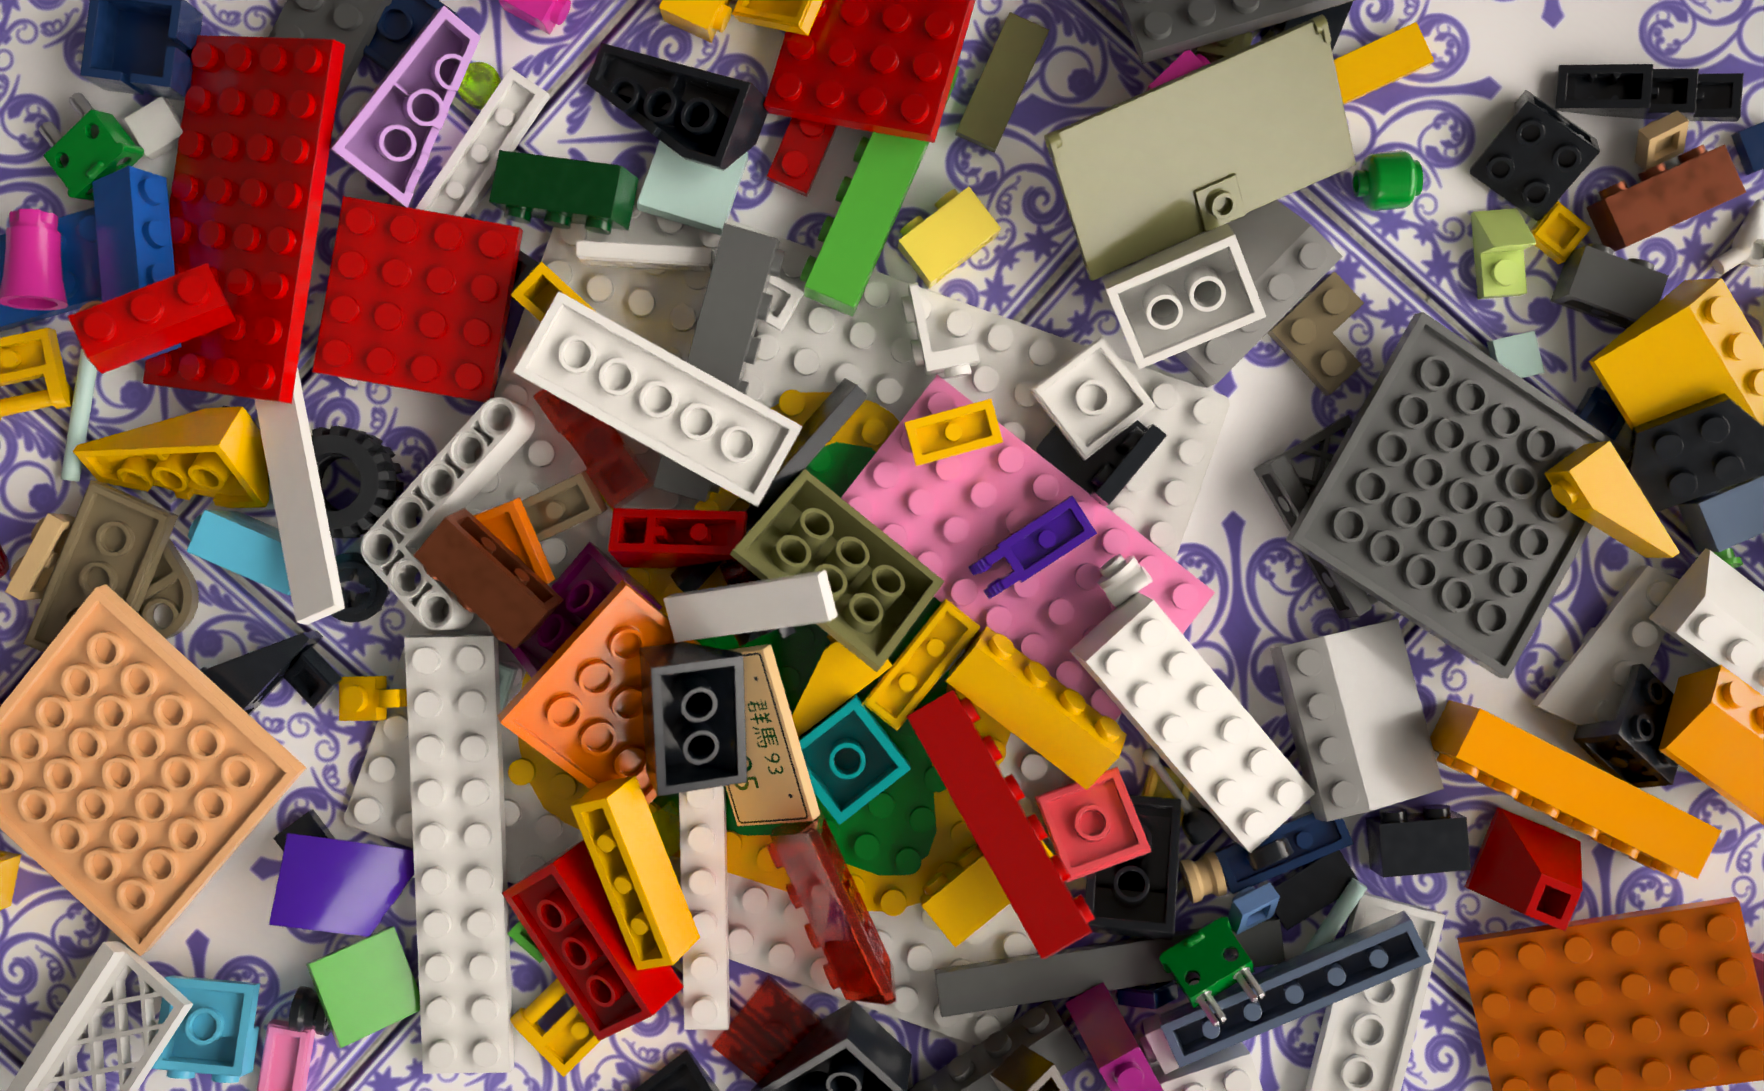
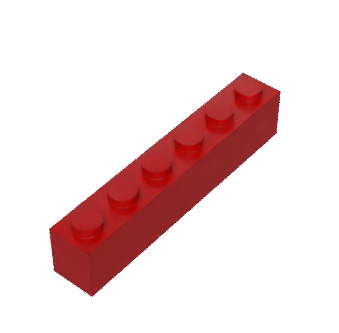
M951 690L906 716L1041 959H1047L1092 933L1093 931L1088 922L1095 919L1094 915L1081 894L1075 898L1071 895L1065 884V881L1071 878L1070 873L1058 853L1050 857L1041 841L1046 839L1048 835L1036 814L1033 813L1027 817L1019 801L1025 798V795L1013 774L1011 773L1004 777L996 763L1003 756L991 735L989 734L982 738L974 723L981 718L971 700L967 697L960 699L956 692Z

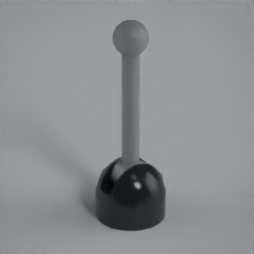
M1153 748L1146 749L1142 755L1144 763L1155 769L1175 799H1182L1181 808L1185 812L1182 820L1184 835L1193 846L1209 840L1221 828L1220 823L1206 808L1191 807L1160 763L1159 754Z

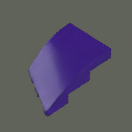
M287 833L269 925L370 937L388 909L396 902L405 886L413 877V851Z

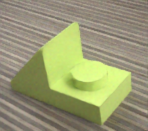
M1517 208L1472 212L1471 225L1478 299L1513 297L1527 294L1524 250L1536 245V241Z

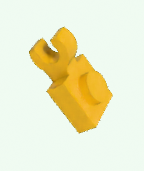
M387 676L342 677L339 683V721L387 720V708L407 707V690L387 689Z

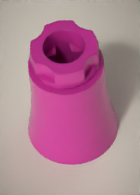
M38 209L10 211V227L6 229V251L0 286V304L25 310H59L66 308L68 303L62 273L61 233L57 231L58 216L54 213Z

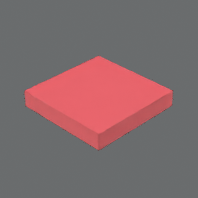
M1118 767L1105 771L1088 790L1074 782L1035 796V801L1055 853L1059 854L1071 875V878L1066 880V882L1151 852Z

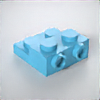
M176 975L165 977L193 1005L151 1069L167 1070V1077L175 1079L194 1078L195 1073L212 1074L211 1081L219 1083L239 1082L240 1077L253 1072L260 1027L254 1026L260 983ZM163 997L158 1024L164 1023L173 1009V1006Z

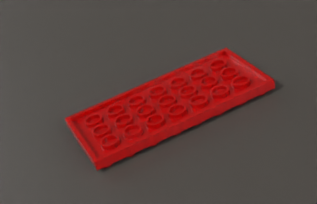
M197 35L196 45L191 53L193 63L191 86L185 95L181 123L183 133L178 140L169 203L174 268L176 275L208 263L224 293L236 322L182 342L181 347L145 360L143 384L292 404L345 44L335 39Z

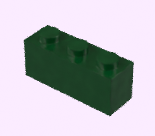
M499 150L489 202L505 212L504 218L511 221L529 224L531 217L544 219V223L562 229H570L571 223L585 225L584 228L591 232L609 235L612 229L629 231L639 179L622 165Z

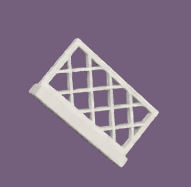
M124 941L102 942L6 1091H54L60 1081H65L66 1091H79L78 1078L91 1075L93 1091H106L105 1073L118 1070L120 1091H137L193 1003ZM133 970L139 976L140 995L126 998L125 980ZM162 996L173 1006V1009L164 1023L156 1025L154 998ZM141 1001L143 1027L129 1030L127 1003ZM114 1006L116 1033L102 1035L101 1017L108 1007ZM143 1033L145 1052L139 1061L131 1063L129 1035ZM116 1038L118 1065L105 1068L103 1041ZM89 1043L91 1070L78 1073L77 1054L84 1044Z

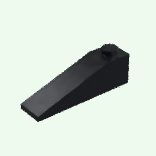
M601 43L586 83L685 160L723 171L757 144L768 114L764 107L766 97L750 82Z

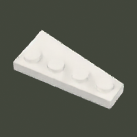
M1640 565L1608 605L1606 615L1595 628H1590L1581 640L1583 644L1569 662L1562 664L1555 673L1554 677L1556 678L1544 693H1540L1531 705L1575 725L1616 720L1632 666L1644 664L1649 669L1666 631L1648 618L1680 579L1649 565Z

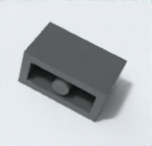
M1589 243L1574 250L1564 262L1551 302L1627 329L1659 303L1669 275L1655 271L1654 264L1636 258L1625 260L1613 255L1614 250L1610 247Z

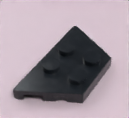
M1725 393L1633 427L1630 442L1632 455L1626 467L1655 513L1764 474V425L1749 415Z

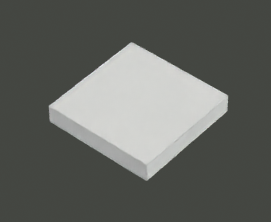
M1100 336L1030 390L1083 461L1156 406L1103 336Z

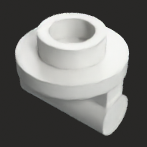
M1118 554L1099 569L1103 576L1097 583L1105 591L1110 602L1117 607L1153 580L1133 555L1124 559L1121 554Z

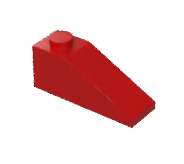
M613 508L608 552L622 567L668 569L732 560L735 558L730 553L746 535L748 514L746 511Z

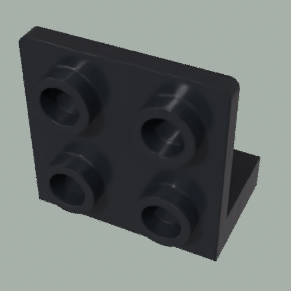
M1525 90L1514 103L1515 114L1470 167V174L1531 218L1539 221L1600 153L1596 138L1528 90Z
M1137 420L1083 461L1055 425L1036 447V452L1087 491L1102 506H1106L1112 503L1167 435L1156 425L1151 424L1145 427Z
M1644 664L1633 665L1616 720L1577 725L1573 740L1609 774L1637 788L1673 785L1679 764L1660 752L1659 747L1674 693Z

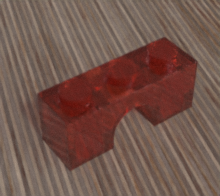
M545 389L533 395L557 432L562 434L578 453L587 468L585 470L611 508L623 507L654 485L653 480L617 429Z

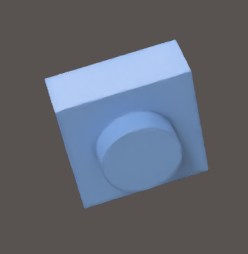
M1270 882L1257 889L1253 886L1247 887L1233 897L1228 919L1236 935L1274 916L1280 896Z

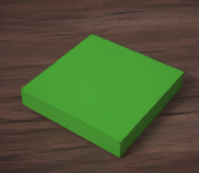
M394 926L385 928L372 934L370 937H365L306 963L338 1048H343L420 1011L419 990Z

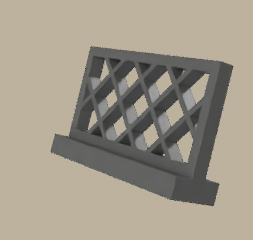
M1349 415L1338 419L1274 459L1268 460L1253 469L1289 532L1323 474L1325 461L1330 462L1333 457L1332 454L1327 453L1331 435L1339 430L1343 432L1344 436L1346 435L1352 424ZM1320 442L1318 450L1311 448ZM1299 454L1315 457L1316 462L1312 480L1299 477L1290 460ZM1305 486L1310 487L1309 493H1308L1307 489L1305 488ZM1301 551L1340 619L1360 617L1373 608L1371 605L1379 601Z

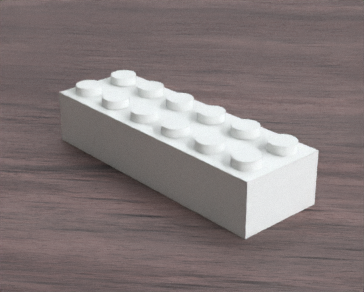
M1139 592L1135 593L1113 610L1070 650L1071 654L1202 806L1216 818L1227 835L1249 853H1252L1315 794L1314 790L1153 599Z

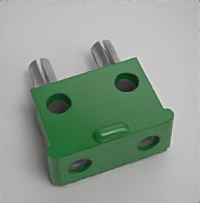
M74 93L73 97L69 98V103L81 119L64 136H62L53 122L43 123V126L39 127V131L52 147L43 156L69 189L67 192L69 197L94 201L92 182L127 166H133L144 156V149L135 145L113 114L94 110L82 93Z
M1227 917L1218 918L1161 953L1160 962L1164 971L1173 975L1193 1008L1195 1009L1200 1005L1215 1027L1220 1024L1206 1001H1208L1223 1024L1226 1021V1016L1213 997L1239 982L1251 1002H1258L1257 996L1244 979L1246 977L1258 997L1262 1000L1265 996L1264 991L1251 974L1255 972L1252 960L1232 933ZM1231 957L1237 958L1235 961H1227ZM1194 980L1199 981L1195 985H1190V983Z

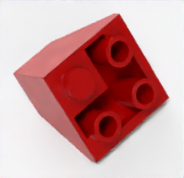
M1497 807L1464 887L1566 932L1583 891L1581 841Z

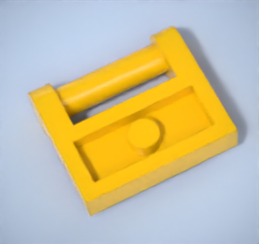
M43 328L0 338V387L45 377L47 386L46 390L0 399V420L4 416L54 406L56 409L72 406L74 394L66 379L56 330Z
M556 978L526 1009L519 1008L511 1016L510 1020L516 1030L565 1077L600 1041H598L575 1004L546 1032L539 1026L538 1020L567 993L558 978Z

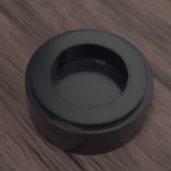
M1282 837L1255 849L1252 853H1248L1247 859L1253 871H1256L1293 854L1294 851L1288 839Z

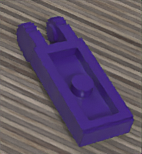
M1070 496L996 544L998 548L989 552L968 568L973 575L981 574L991 568L992 564L1004 557L1013 571L988 584L984 592L991 599L1016 582H1024L1096 535L1097 532L1075 498Z

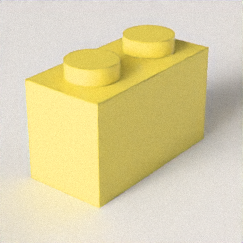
M969 186L960 193L956 189L949 191L935 203L936 212L925 220L919 215L900 230L903 237L898 240L897 248L929 289L993 241L1000 233L1001 227Z

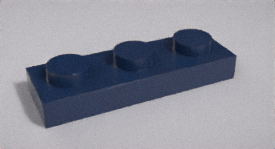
M1311 810L1285 821L1257 848L1284 837L1288 839L1294 853L1256 871H1253L1247 859L1249 852L1237 842L1212 851L1218 857L1229 892L1235 894L1247 887L1254 886L1353 845V840L1344 819L1341 818L1328 822L1315 819L1314 812Z

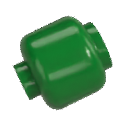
M1402 150L1371 153L1363 160L1361 170H1355L1353 174L1354 195L1362 197L1365 206L1371 211L1406 208L1413 202L1415 196L1421 194L1423 188V170L1420 162L1413 160L1408 152Z

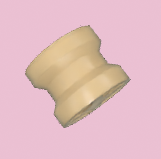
M1215 852L1206 853L1198 861L1190 859L1179 861L1182 880L1192 904L1201 902L1206 895L1214 894L1219 897L1227 894L1225 877Z

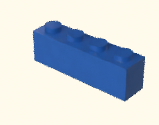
M127 166L93 181L102 303L174 276L175 268L167 178ZM181 343L139 360L145 361L181 347Z

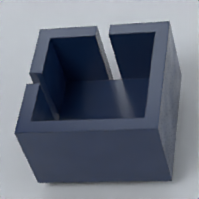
M90 0L80 76L103 90L144 95L145 91L153 97L163 96L168 99L185 101V95L191 86L193 63L189 53H192L196 45L197 35L201 34L203 14L185 0Z

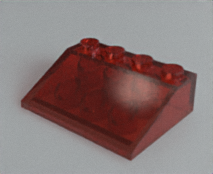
M819 807L820 815L814 821L785 823L772 829L770 836L772 842L767 844L769 854L776 868L784 867L791 882L786 884L788 895L795 909L803 907L808 917L809 923L804 925L805 931L813 948L816 950L821 947L827 958L828 963L823 965V969L832 989L835 990L840 987L846 1000L890 1005L896 1002L894 965L821 808Z

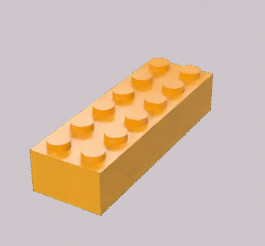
M1448 700L1430 736L1433 750L1439 753L1436 759L1437 762L1460 773L1463 772L1474 777L1475 781L1497 792L1513 797V800L1537 812L1540 811L1552 817V820L1590 836V839L1630 856L1629 859L1674 879H1677L1679 873L1698 879L1722 830L1481 708Z

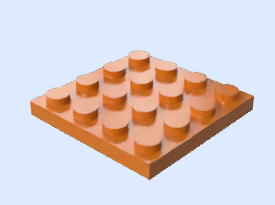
M622 579L497 715L499 722L590 790L600 782L636 775L646 802L649 805L657 797V794L646 773L640 648L680 643L674 640L669 618ZM696 640L681 641L701 645Z

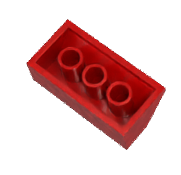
M584 839L502 892L504 898L598 1041L653 1016L684 988L671 965L642 970L636 969Z

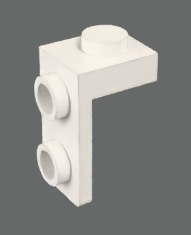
M918 282L909 284V296L901 297L906 323H915L918 339L910 341L915 367L923 366L925 376L944 372L945 379L971 374L970 367L976 366L980 361L977 344L974 343L932 352Z

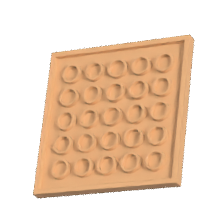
M107 585L96 587L0 706V829L139 956L148 952L306 769L297 758Z

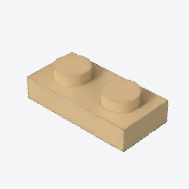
M48 513L46 517L42 518L35 525L31 533V540H33L25 556L18 559L10 571L9 577L11 581L5 590L6 593L19 600L42 599L75 517L69 514Z

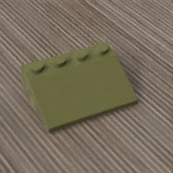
M805 469L730 553L732 557L761 580L826 570L837 617L831 621L816 624L876 672L883 666L945 582Z

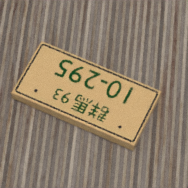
M767 644L729 649L741 652L744 664L747 782L726 785L737 826L814 821L820 815V811L772 646Z

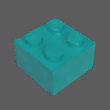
M857 694L798 737L814 793L839 825L911 769L910 762L868 708L862 704Z

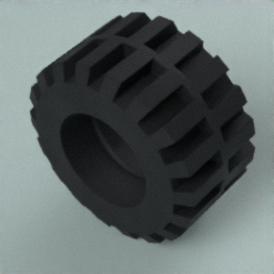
M331 426L330 429L324 427L313 429L311 438L331 538H359L360 535L366 534L397 500L395 499L396 492H403L404 482L397 481L396 475L403 473L401 465L392 461L391 458L395 454L390 447L382 446L383 441L381 439L366 434L364 431L342 426ZM341 457H348L358 468L361 486L356 499L344 509H336L327 501L324 495L322 480L326 469L332 462Z

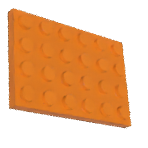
M1736 896L1570 921L1566 932L1551 925H1541L1457 938L1493 1091H1680L1764 1080V1005L1740 902Z

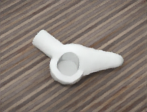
M1763 199L1756 200L1749 209L1748 215L1739 231L1735 234L1732 248L1712 261V266L1717 273L1724 274L1739 264L1748 267L1764 265Z

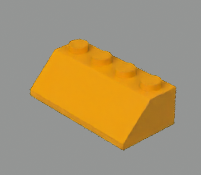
M1722 665L1679 677L1659 751L1764 825V696Z

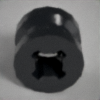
M300 986L291 1004L289 1029L296 1032H302L306 1028L314 1029L316 1034L328 1036L331 1029L317 993L310 987Z

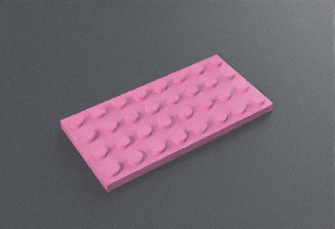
M937 375L841 498L945 581L934 595L936 599L943 602L946 598L981 626L978 630L980 633L988 626L995 633L1006 636L1022 654L1030 660L1042 664L1057 681L1066 688L1077 691L1088 705L1101 715L1108 716L1115 721L1122 713L1121 710L1070 652L1079 641L1117 608L1110 602L1105 591L1097 583L1103 576L1099 569L1118 554H1121L1124 559L1133 555L1153 580L1138 592L1153 599L1182 634L1215 592L1110 509L1102 506L1087 491L1000 423L998 424L1003 439L1002 443L915 466L904 422L973 403ZM1073 496L1097 534L1024 582L1018 581L989 599L984 592L988 584L1013 571L1004 557L992 564L991 568L981 574L973 575L968 567L998 548L996 544L1068 497Z

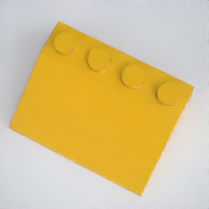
M1722 278L1684 280L1659 301L1657 305L1641 316L1588 361L1632 431L1633 427L1724 393L1739 404L1749 415L1764 425V348Z

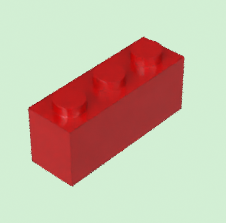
M208 263L68 316L87 359L101 374L236 322L224 293Z

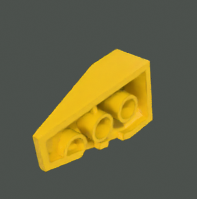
M243 406L201 409L82 443L73 450L74 454L96 480L102 483L146 492L152 486L162 487L174 491L176 498L190 500L194 494L214 498L215 506L225 508L266 507L269 503L268 469L261 431Z

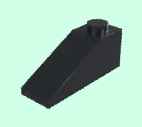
M318 631L301 633L208 669L203 667L200 671L248 715H251L284 679L283 676L298 657L309 648L314 647L323 636Z

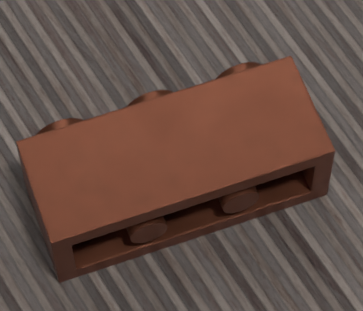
M1703 144L1677 156L1680 162L1678 166L1667 170L1663 162L1639 173L1638 176L1641 182L1628 188L1625 180L1599 191L1601 201L1586 207L1602 245L1610 247L1615 252L1746 193L1725 144L1707 152Z
M465 508L445 517L413 555L423 564L425 572L431 578L442 582L457 596V600L462 607L476 613L490 626L492 634L498 640L509 644L513 649H516L531 638L564 601L562 597Z

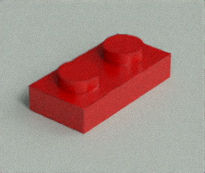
M792 118L768 171L767 180L808 197L838 126Z

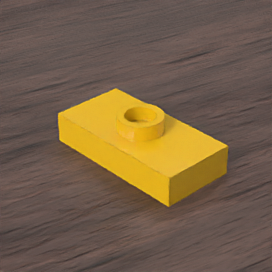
M992 399L904 422L915 466L1003 442Z

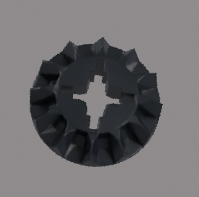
M348 552L336 556L335 560L340 583L353 581L355 574L359 576V583L365 585L366 588H370V591L358 593L355 596V600H352L351 591L341 586L345 609L335 612L331 616L344 622L368 620L382 610V606L390 594L388 586L366 563L361 553Z

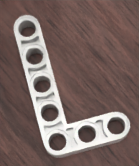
M494 397L486 401L367 531L362 539L360 548L366 563L416 619L428 629L444 631L463 630L470 625L474 613L462 607L457 600V596L442 582L431 578L425 572L423 564L413 555L442 520L465 508L530 438L535 429V416L531 409L523 404L503 397ZM511 411V423L504 429V418ZM481 444V455L479 459L475 461V450L477 446ZM451 477L452 485L449 492L446 493L445 484L448 478ZM422 509V519L417 525V513ZM392 541V553L388 556V545ZM419 571L421 575L420 584L416 588L415 576ZM447 602L449 604V613L446 619H444L442 610Z

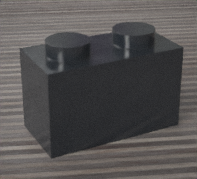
M1449 805L1423 806V813L1407 814V810L1403 808H1388L1380 810V816L1366 817L1370 870L1381 877L1471 870L1467 817L1450 810Z

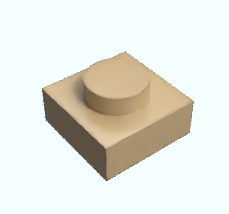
M1677 110L1639 129L1634 162L1646 171L1684 153L1689 120Z

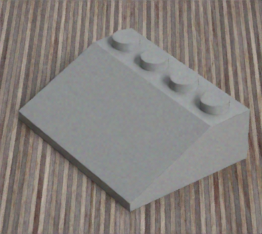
M1278 200L1246 213L1245 216L1227 223L1236 236L1266 317L1174 355L1206 388L1217 384L1343 257L1311 224Z
M1398 618L1270 649L1303 778L1315 792L1309 799L1315 819L1326 822L1374 811L1444 789Z

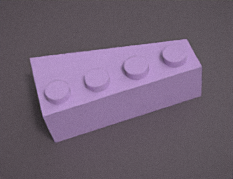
M445 6L437 9L332 142L330 150L401 206L408 208L414 194L413 191L421 173L424 171L431 149L439 131L443 127L448 115L447 112L456 91L460 87L481 37Z

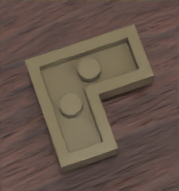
M1334 271L1268 332V335L1325 396L1331 395L1362 366L1333 332L1356 312L1364 302Z

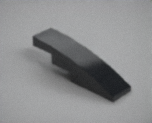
M1654 64L1559 65L1555 110L1597 116L1659 120L1678 110L1689 121L1737 122L1741 117L1744 73L1698 74L1699 69H1653Z

